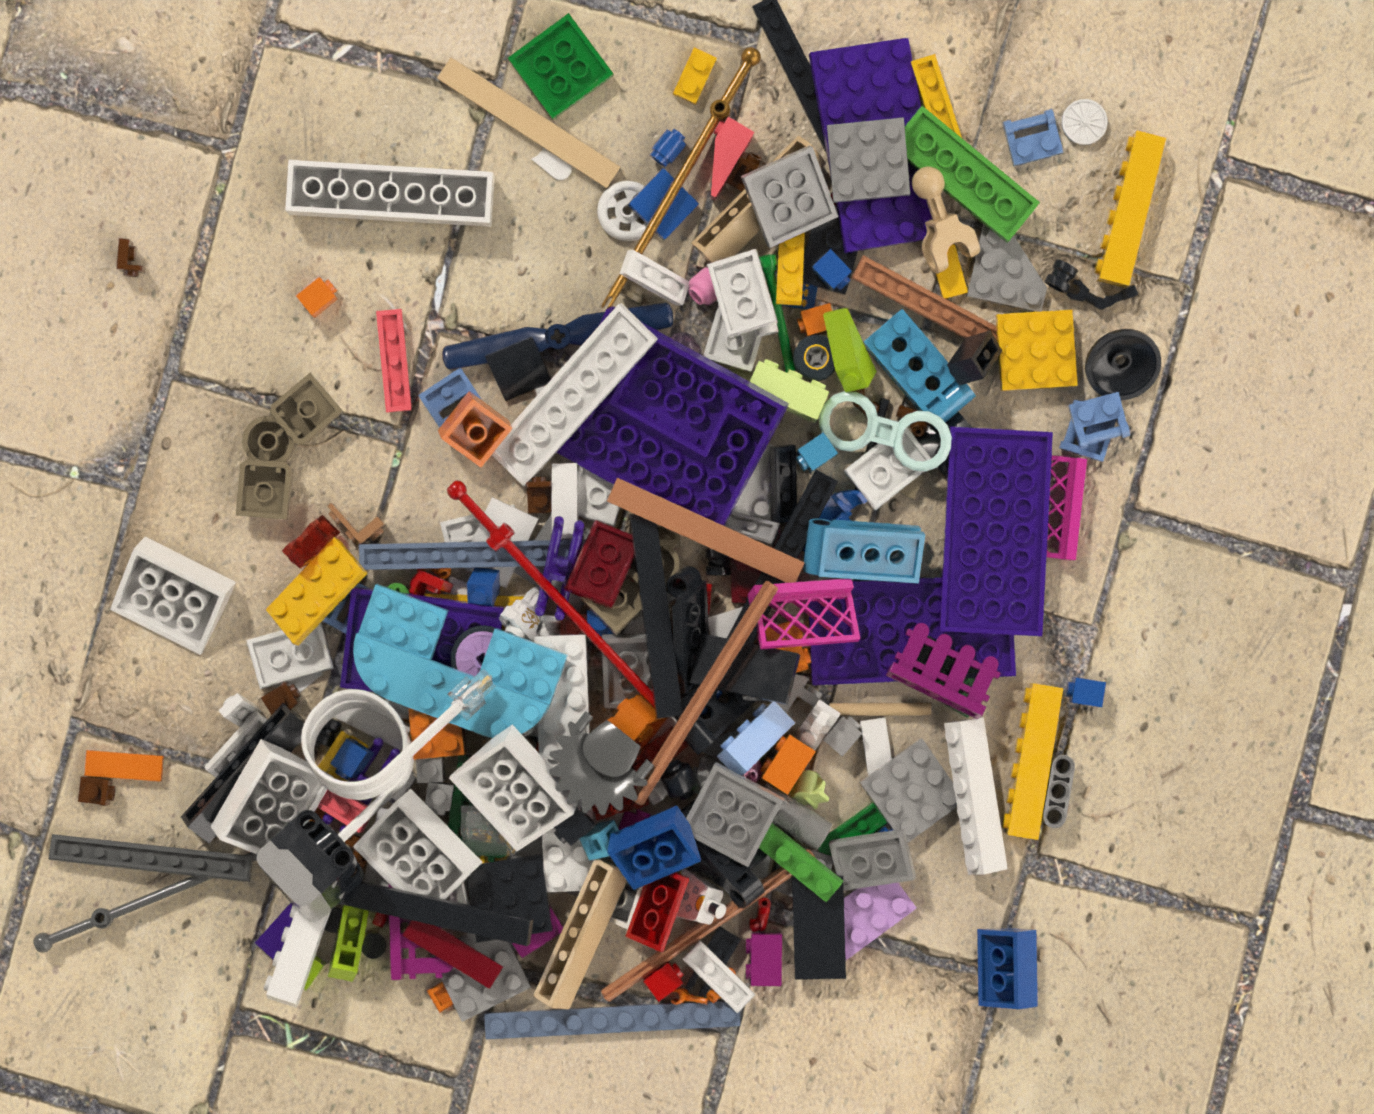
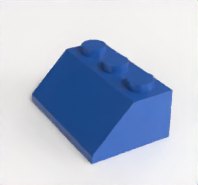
M674 806L610 834L607 853L633 890L701 861L691 826L678 806Z
M1019 928L977 929L978 1006L1017 1010L1038 1007L1036 930Z

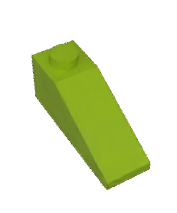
M848 308L825 312L823 317L834 367L845 392L868 388L877 371Z
M343 905L328 977L353 982L358 972L368 910Z

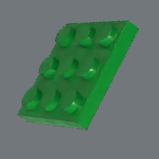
M569 13L508 57L509 62L552 120L614 76V73Z

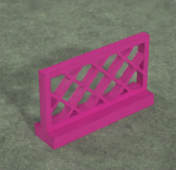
M1052 455L1051 461L1053 462L1051 467L1058 462L1068 463L1067 474L1061 479L1051 469V475L1056 483L1050 487V491L1059 485L1065 492L1064 499L1058 504L1054 502L1051 496L1049 499L1053 506L1049 510V515L1056 510L1062 517V522L1056 529H1053L1048 523V529L1051 533L1048 534L1047 540L1054 536L1059 542L1058 553H1051L1047 550V558L1072 561L1076 560L1087 459ZM1061 529L1059 537L1056 532H1058Z
M835 579L774 584L778 587V591L769 603V606L776 613L771 619L762 615L756 624L760 649L858 642L860 634L851 593L854 588L852 579ZM754 585L748 593L749 604L752 603L762 585ZM845 599L847 610L844 614L831 605L834 600ZM811 601H817L825 607L819 616L807 607ZM786 603H793L801 609L795 618L782 609ZM827 609L839 618L834 627L821 618ZM803 611L815 620L809 629L797 620ZM778 613L791 622L785 631L772 622ZM841 621L851 627L852 635H843L836 629ZM817 623L830 631L826 637H819L811 631ZM793 624L805 633L802 639H794L787 633ZM768 626L781 635L777 641H766L765 630Z

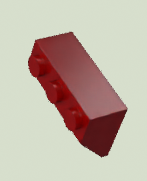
M675 872L644 885L625 937L659 952H664L690 878Z

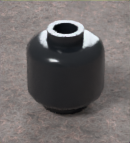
M681 760L669 763L660 778L669 797L680 798V800L691 797L694 794L693 790L698 785V780L690 764L681 762Z

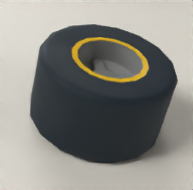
M814 334L805 337L798 343L794 350L793 362L796 371L803 375V378L808 381H822L834 373L835 367L827 337Z

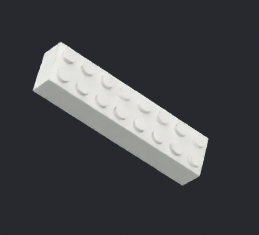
M289 160L285 211L289 215L492 227L495 176L493 172Z

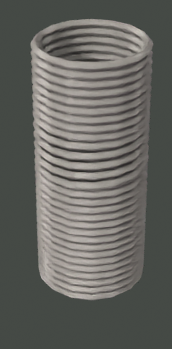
M765 784L764 788L785 798L772 823L786 831V833L791 834V836H794V838L796 837L803 844L805 843L809 848L817 850L827 837L832 823L825 820V818L823 819L819 814L803 806L802 803L791 798V796L785 794L772 784Z

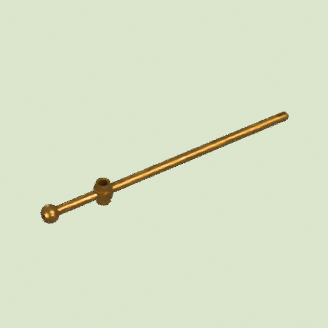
M748 47L742 52L741 60L743 62L721 99L711 104L710 119L636 244L634 251L643 254L718 123L725 121L729 117L730 102L750 68L756 66L761 60V53L755 48ZM621 274L618 275L602 303V309L610 298L612 300L607 308L613 306L628 278Z

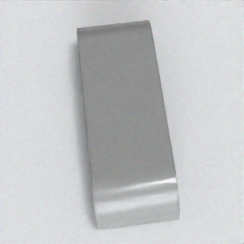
M1057 754L1051 760L1042 814V822L1051 828L1061 827L1066 821L1075 763L1071 757L1064 754ZM1060 759H1065L1068 762V769L1063 773H1059L1056 770V763ZM1056 784H1061L1064 788V793L1059 798H1054L1051 793L1052 787ZM1052 809H1057L1060 814L1059 820L1055 823H1050L1047 819V814Z

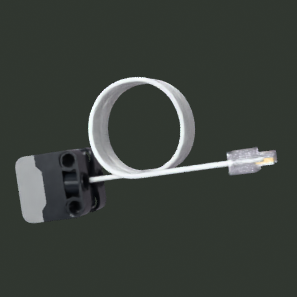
M482 669L472 680L466 676L447 694L453 699L452 706L412 743L400 716L393 707L379 696L364 690L347 689L335 692L324 698L310 712L302 729L301 743L304 756L320 783L332 793L346 799L365 800L378 797L338 834L315 812L304 810L258 852L257 862L271 883L307 920L312 922L321 920L362 882L364 872L353 852L344 842L403 788L412 772L413 755L457 714H460L468 721L486 704L484 697L495 685L492 681L493 677L485 669ZM362 708L378 712L388 718L399 729L403 741L402 752L383 770L362 781L346 782L332 778L316 765L314 758L315 742L318 734L327 722L339 713L350 709ZM309 819L315 820V822L309 821L303 826L305 821ZM355 868H357V873L355 874V876L351 877L356 870Z

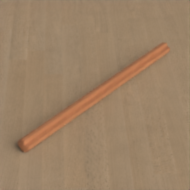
M765 581L652 761L654 767L644 778L648 784L646 786H637L635 789L638 799L634 801L635 803L644 805L778 591V587L771 582Z
M806 849L807 852L814 856L810 849ZM781 866L762 879L761 883L764 887V894L754 902L793 875ZM730 901L725 905L726 913L722 918L717 919L714 917L710 925L698 923L666 945L664 952H656L602 989L603 997L610 1002L744 909L739 908L733 901Z

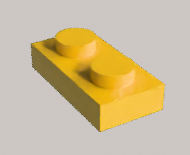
M694 47L673 91V95L696 105L717 61V57Z

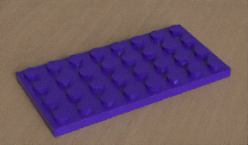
M909 38L809 53L830 174L827 125L904 118V125L906 126L921 107L917 82L911 66V61L913 60ZM909 162V196L836 203L845 253L923 241L927 233L925 222L933 218L926 199L917 196L912 188V178L918 170Z
M950 427L952 440L951 450L948 454L939 631L1042 637L1053 432Z
M921 578L919 583L890 581L853 582L854 588L851 593L860 640L858 642L810 646L812 686L898 682L886 676V673L893 662L898 663V660L894 658L897 652L902 654L909 637L905 636L908 628L913 630L919 623H924L929 627L927 638L936 641L940 635L947 634L952 638L950 649L959 653L963 646L970 645L975 649L973 660L982 664L985 658L989 656L995 657L999 663L996 670L1001 673L999 677L1016 676L1014 635L939 631L942 578ZM845 599L834 600L831 604L843 614L847 610ZM811 601L808 604V608L818 616L825 609L817 601ZM828 609L821 617L833 627L839 620ZM809 616L810 628L815 620ZM841 621L836 629L843 635H852L851 627ZM819 623L811 630L819 637H826L830 632ZM923 645L916 661L925 665L932 648ZM946 656L940 672L948 676L955 659ZM970 667L965 679L976 678L978 670ZM915 668L912 669V671L921 675V671Z

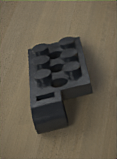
M695 800L681 810L685 818H687ZM695 839L700 857L720 877L718 883L727 891L731 900L739 908L745 909L764 894L763 884L751 871L767 857V854L760 848H758L749 867H740L734 863L732 858Z

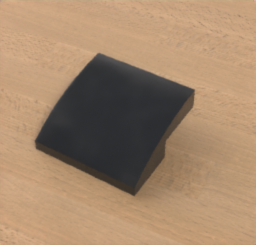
M533 336L485 355L505 401L547 385L551 381L550 374Z

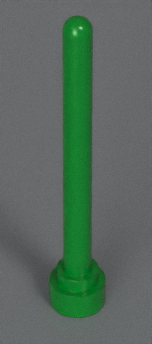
M776 254L760 256L759 259L778 321L777 327L779 332L777 334L786 373L789 369L796 371L782 305L776 304L777 282L774 273L778 264Z

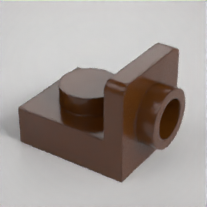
M745 151L740 156L726 183L742 192L745 186L741 176L765 166L766 163L762 161L763 159L758 154Z
M119 238L116 269L123 272V276L138 277L139 273L145 274V267L131 265V262L136 260V246H133V242L130 239Z
M532 477L531 482H526L528 514L552 513V481H547V477Z
M284 682L261 697L272 715L282 703L291 709L299 705L301 702L298 698L301 697V694L294 683L290 685L289 682Z
M81 776L78 802L100 804V806L110 805V801H114L116 786H112L113 780Z

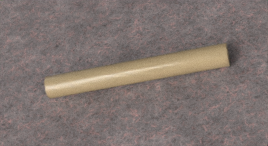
M829 703L830 707L841 713L840 716L931 715V703Z

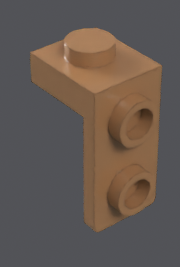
M330 503L328 505V508L331 510L328 515L337 525L341 522L348 529L345 534L354 544L357 542L365 544L370 539L374 542L384 533L382 528L386 524L380 517L373 519L358 532L335 504Z

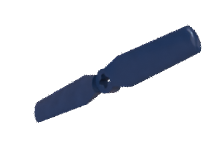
M668 303L627 308L639 321L655 330L669 328L673 325V312ZM605 312L582 315L565 326L554 324L548 329L524 327L448 345L442 351L443 362L447 369L488 364L485 355L533 336L540 353L550 347L555 350H562L569 344L582 346L598 328ZM556 330H559L561 334H565V338H562V343L557 344L556 340H551V336L555 335Z

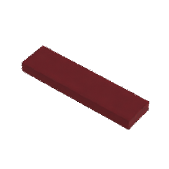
M411 920L402 935L491 989L504 967L435 925Z

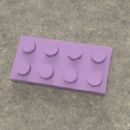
M899 883L854 889L844 897L846 960L917 909Z

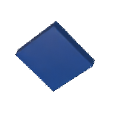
M662 168L627 205L648 225L674 178ZM683 187L679 190L655 232L662 240H665L699 205Z

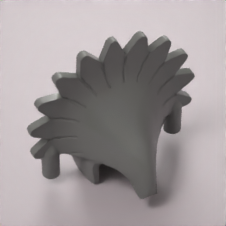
M585 711L576 724L573 722L568 723L571 736H556V740L563 749L554 750L549 753L551 758L559 762L558 765L549 770V773L553 776L562 777L555 787L556 791L570 790L567 804L571 805L581 799L582 811L584 813H587L596 804L599 813L605 815L609 803L617 810L622 811L623 796L636 801L638 796L633 786H646L648 782L644 778L654 765L646 759L638 771H634L631 767L641 746L608 720L596 727L590 734L586 733L584 729L594 717Z

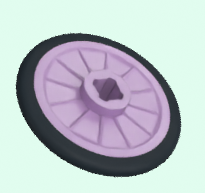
M481 625L463 632L452 648V668L478 677L482 666L479 656L484 653L486 655L494 629L496 628Z

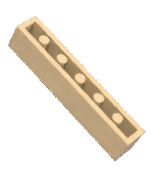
M798 135L772 162L809 145L813 147V145ZM813 147L820 168L822 169L827 163L820 156L817 150ZM746 189L691 242L708 263L735 256L761 230Z
M594 859L533 996L551 1008L570 1009L627 880L613 860Z

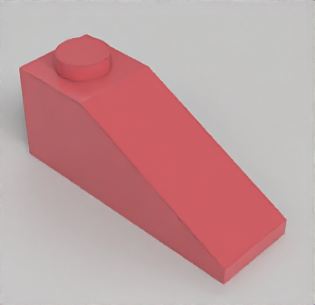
M730 117L725 122L720 121L713 133L717 135L715 138L711 199L714 201L726 184L740 156L746 151L755 133Z

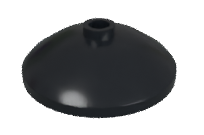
M1119 329L1102 336L1089 350L1085 362L1086 377L1094 391L1101 396L1119 392L1121 400H1129L1146 392L1155 383L1161 370V354L1156 343L1147 334L1134 329ZM1123 355L1122 359L1116 360L1117 356Z

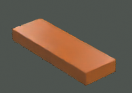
M86 750L84 776L161 782L164 756Z

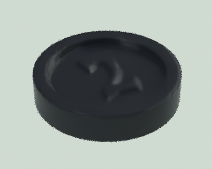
M334 907L331 910L325 927L326 931L337 933L342 909Z
M370 933L364 937L362 953L366 957L376 959L385 953L387 943L382 935Z

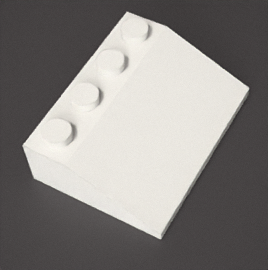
M144 537L133 549L110 610L201 655L228 603L236 582Z
M513 724L493 737L449 777L516 851H519L572 816L579 802L578 800L571 805L567 804L570 790L558 792L555 789L562 778L549 773L552 767Z
M261 739L213 821L211 828L219 840L258 854L260 849L300 812L304 810L315 812L327 788L317 779L308 762L279 746Z
M412 789L400 797L353 846L393 888L440 899L448 898L483 863Z

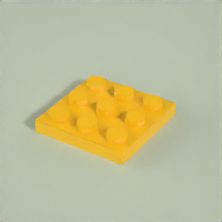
M1073 310L995 315L997 342L1002 349L998 357L1001 391L1078 386Z

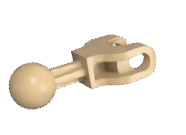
M928 166L919 169L914 174L912 188L917 196L926 199L933 218L925 222L927 233L923 239L922 252L930 270L938 274L948 268L947 251L953 243L957 245L960 253L967 257L978 255L980 246L974 229L962 224L957 214L946 212L940 195L945 185L944 177L938 169Z

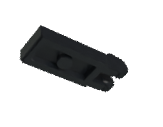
M719 926L707 947L726 965L741 938ZM695 971L685 985V989L688 991L694 987L699 976ZM707 983L701 987L699 997L704 998L709 991L710 986Z

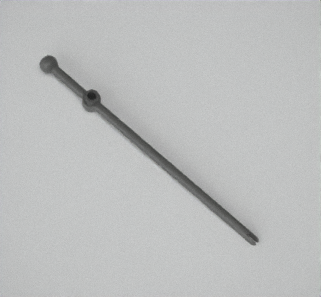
M252 852L245 854L253 856V862L257 861V854ZM191 876L113 909L98 908L89 919L50 935L44 932L37 934L33 939L34 946L40 953L48 952L54 943L93 927L108 928L115 918L213 878ZM102 915H104L103 922L100 921V917Z

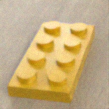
M334 537L265 610L291 642L299 646L367 575V572L344 544Z

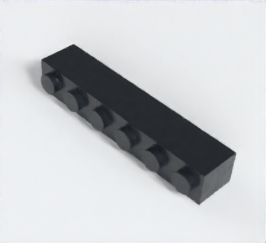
M282 703L182 814L181 818L186 826L208 843L216 838L217 835L211 828V825L259 741L262 739L291 753L301 743L305 719Z

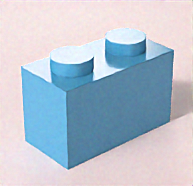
M823 432L797 450L798 457H796V462L803 471L808 469L811 474L838 453Z

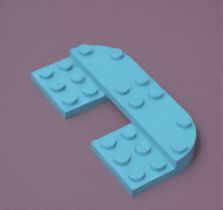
M375 584L359 633H356L353 651L357 671L364 683L373 692L387 700L439 718L479 680L482 682L489 676L492 685L471 701L449 723L493 738L512 724L523 734L542 720L553 700L568 654L496 628L494 629L478 677L432 660L449 610Z

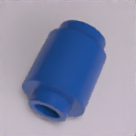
M666 129L652 147L653 151L650 156L666 168L668 164L674 162L685 148V137L676 129L672 131Z

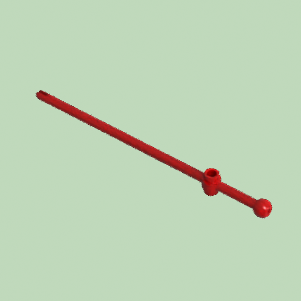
M459 480L454 481L447 488L448 496L453 500H459L488 530L490 537L486 540L487 544L495 551H498L501 547L504 548L655 709L651 689L511 541V537L515 534L514 530L507 523H503L500 527L497 526L466 493L467 488L465 484Z

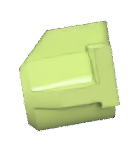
M804 770L788 794L803 805L809 804L814 809L818 808L819 803L829 801V797L824 793L826 782L817 772L812 770Z

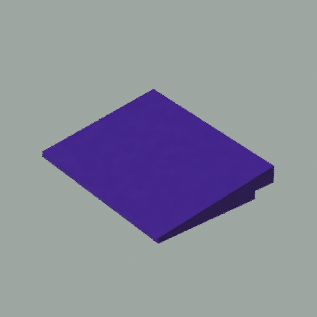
M614 306L606 309L600 324L615 309ZM641 322L658 340L556 453L577 463L613 485L616 479L619 478L725 526L790 403Z

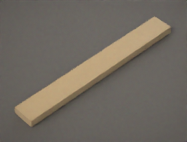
M450 57L437 77L440 82L607 189L621 169L620 166L452 57Z

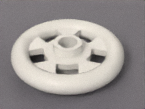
M621 181L611 185L604 191L598 202L597 215L602 228L608 235L621 241H634L641 238L647 224L644 222L642 225L636 222L639 216L634 211L630 215H625L623 208L628 206L627 204L645 187L644 185L634 181ZM624 191L627 198L617 202L614 196ZM615 208L617 218L609 219L607 209ZM620 222L625 224L631 223L630 231L620 230Z

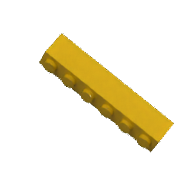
M1138 130L1133 134V137L1128 136L1125 151L1129 153L1127 161H1122L1119 175L1123 177L1121 185H1116L1113 200H1116L1114 210L1110 209L1106 224L1110 225L1108 235L1104 234L1101 241L1100 249H1103L1104 252L1102 259H1097L1094 273L1098 274L1096 281L1127 288L1130 285L1166 142L1165 137Z
M1030 683V687L1025 688L1023 702L1027 703L1025 713L1021 712L1019 728H1023L1021 738H1017L1015 744V753H1019L1017 763L1012 764L1011 778H1014L1013 788L1008 789L1006 803L1010 804L1009 814L1004 813L1002 828L1006 829L1005 833L1007 835L1039 839L1063 688Z

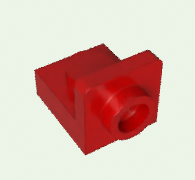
M418 570L417 574L411 579L409 593L424 596L427 589L440 595L441 590L450 593L454 584L428 572Z

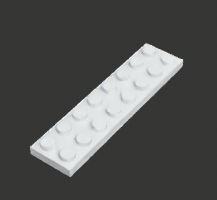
M622 303L618 304L511 424L513 429L493 452L492 456L523 486H526V482H530L532 477L536 476L658 338Z

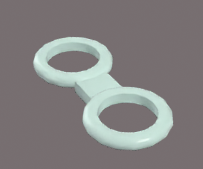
M843 391L829 398L824 403L820 412L819 427L821 433L824 432L833 447L841 451L853 452L864 448L872 441L892 447L895 457L903 466L913 471L926 472L942 464L951 450L952 437L948 425L940 416L929 411H915L906 414L900 421H895L878 416L875 406L866 396L858 392ZM845 401L859 404L865 410L868 418L864 434L854 441H844L838 438L832 432L830 426V415L833 409L839 403ZM917 421H926L934 425L941 437L938 453L927 461H917L909 457L902 444L906 428Z

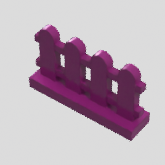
M924 623L917 624L913 630L908 628L905 636L909 637L902 654L896 653L894 659L898 660V663L893 662L890 665L886 676L977 720L981 718L986 709V706L981 703L982 701L988 702L990 696L986 692L993 678L998 679L1001 674L996 671L999 665L998 660L992 656L985 658L982 664L973 660L975 649L970 645L963 646L959 653L950 649L952 638L947 634H942L936 641L927 638L929 627ZM923 645L932 648L925 665L916 661ZM946 656L955 659L948 676L940 672ZM970 667L978 670L971 687L963 683ZM915 668L921 671V675L912 671V669ZM938 679L944 682V686L936 683L935 680ZM959 690L967 693V697L959 694Z
M389 915L391 980L404 979V974H409V979H416V974L435 973L436 978H443V973L450 972L453 969V966L436 956L432 958H416V948L422 947L402 936L403 923L408 922L409 925L411 920ZM403 948H409V958H404Z

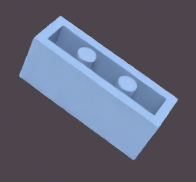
M776 702L770 703L767 707L763 703L754 711L753 715L755 718L751 722L747 719L737 728L739 734L735 738L730 736L720 745L723 750L717 757L728 769L741 776L745 774L795 724Z

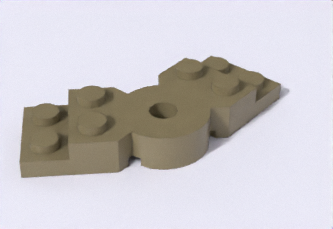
M312 373L307 374L271 405V416L258 417L246 427L242 444L249 458L240 464L236 506L237 516L288 520L294 470L287 461L292 457L296 445L309 444L344 412ZM267 435L275 437V445L270 449H266L263 445V440Z
M629 522V534L632 535L631 526ZM658 525L667 591L669 577L680 570L679 556L675 551L680 546V534ZM635 559L612 610L581 597V601L615 635L619 634L630 622L636 621L642 615Z

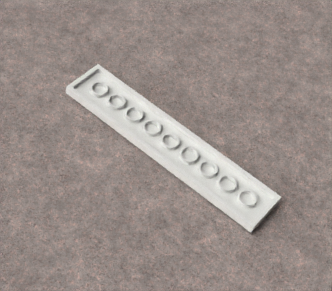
M585 634L534 636L535 643L568 654L551 705L545 716L538 723L539 754L552 768L558 765L559 762L551 758L549 753L554 750L563 749L556 740V736H571L568 723L573 722L576 724L585 711L589 713ZM590 723L584 729L588 734H590ZM580 799L579 802H578V804L582 807L581 799ZM592 806V808L587 812V814H588L592 819H593V806ZM552 828L542 835L543 867L547 892L580 891L594 860L588 859L580 839L572 846L567 842L563 844L554 834L556 829Z

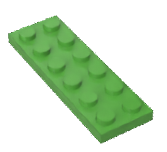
M923 106L920 107L905 126L908 162L917 170L928 166L938 169L945 181L943 191L1006 243L1010 241L1040 204L1037 199Z

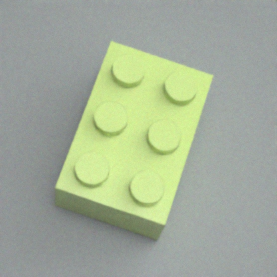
M765 359L764 363L758 361L750 382L790 403L786 411L816 423L829 394V391L825 390L826 385L812 380L811 383L802 380L803 375L790 369L787 373L778 369L779 365Z

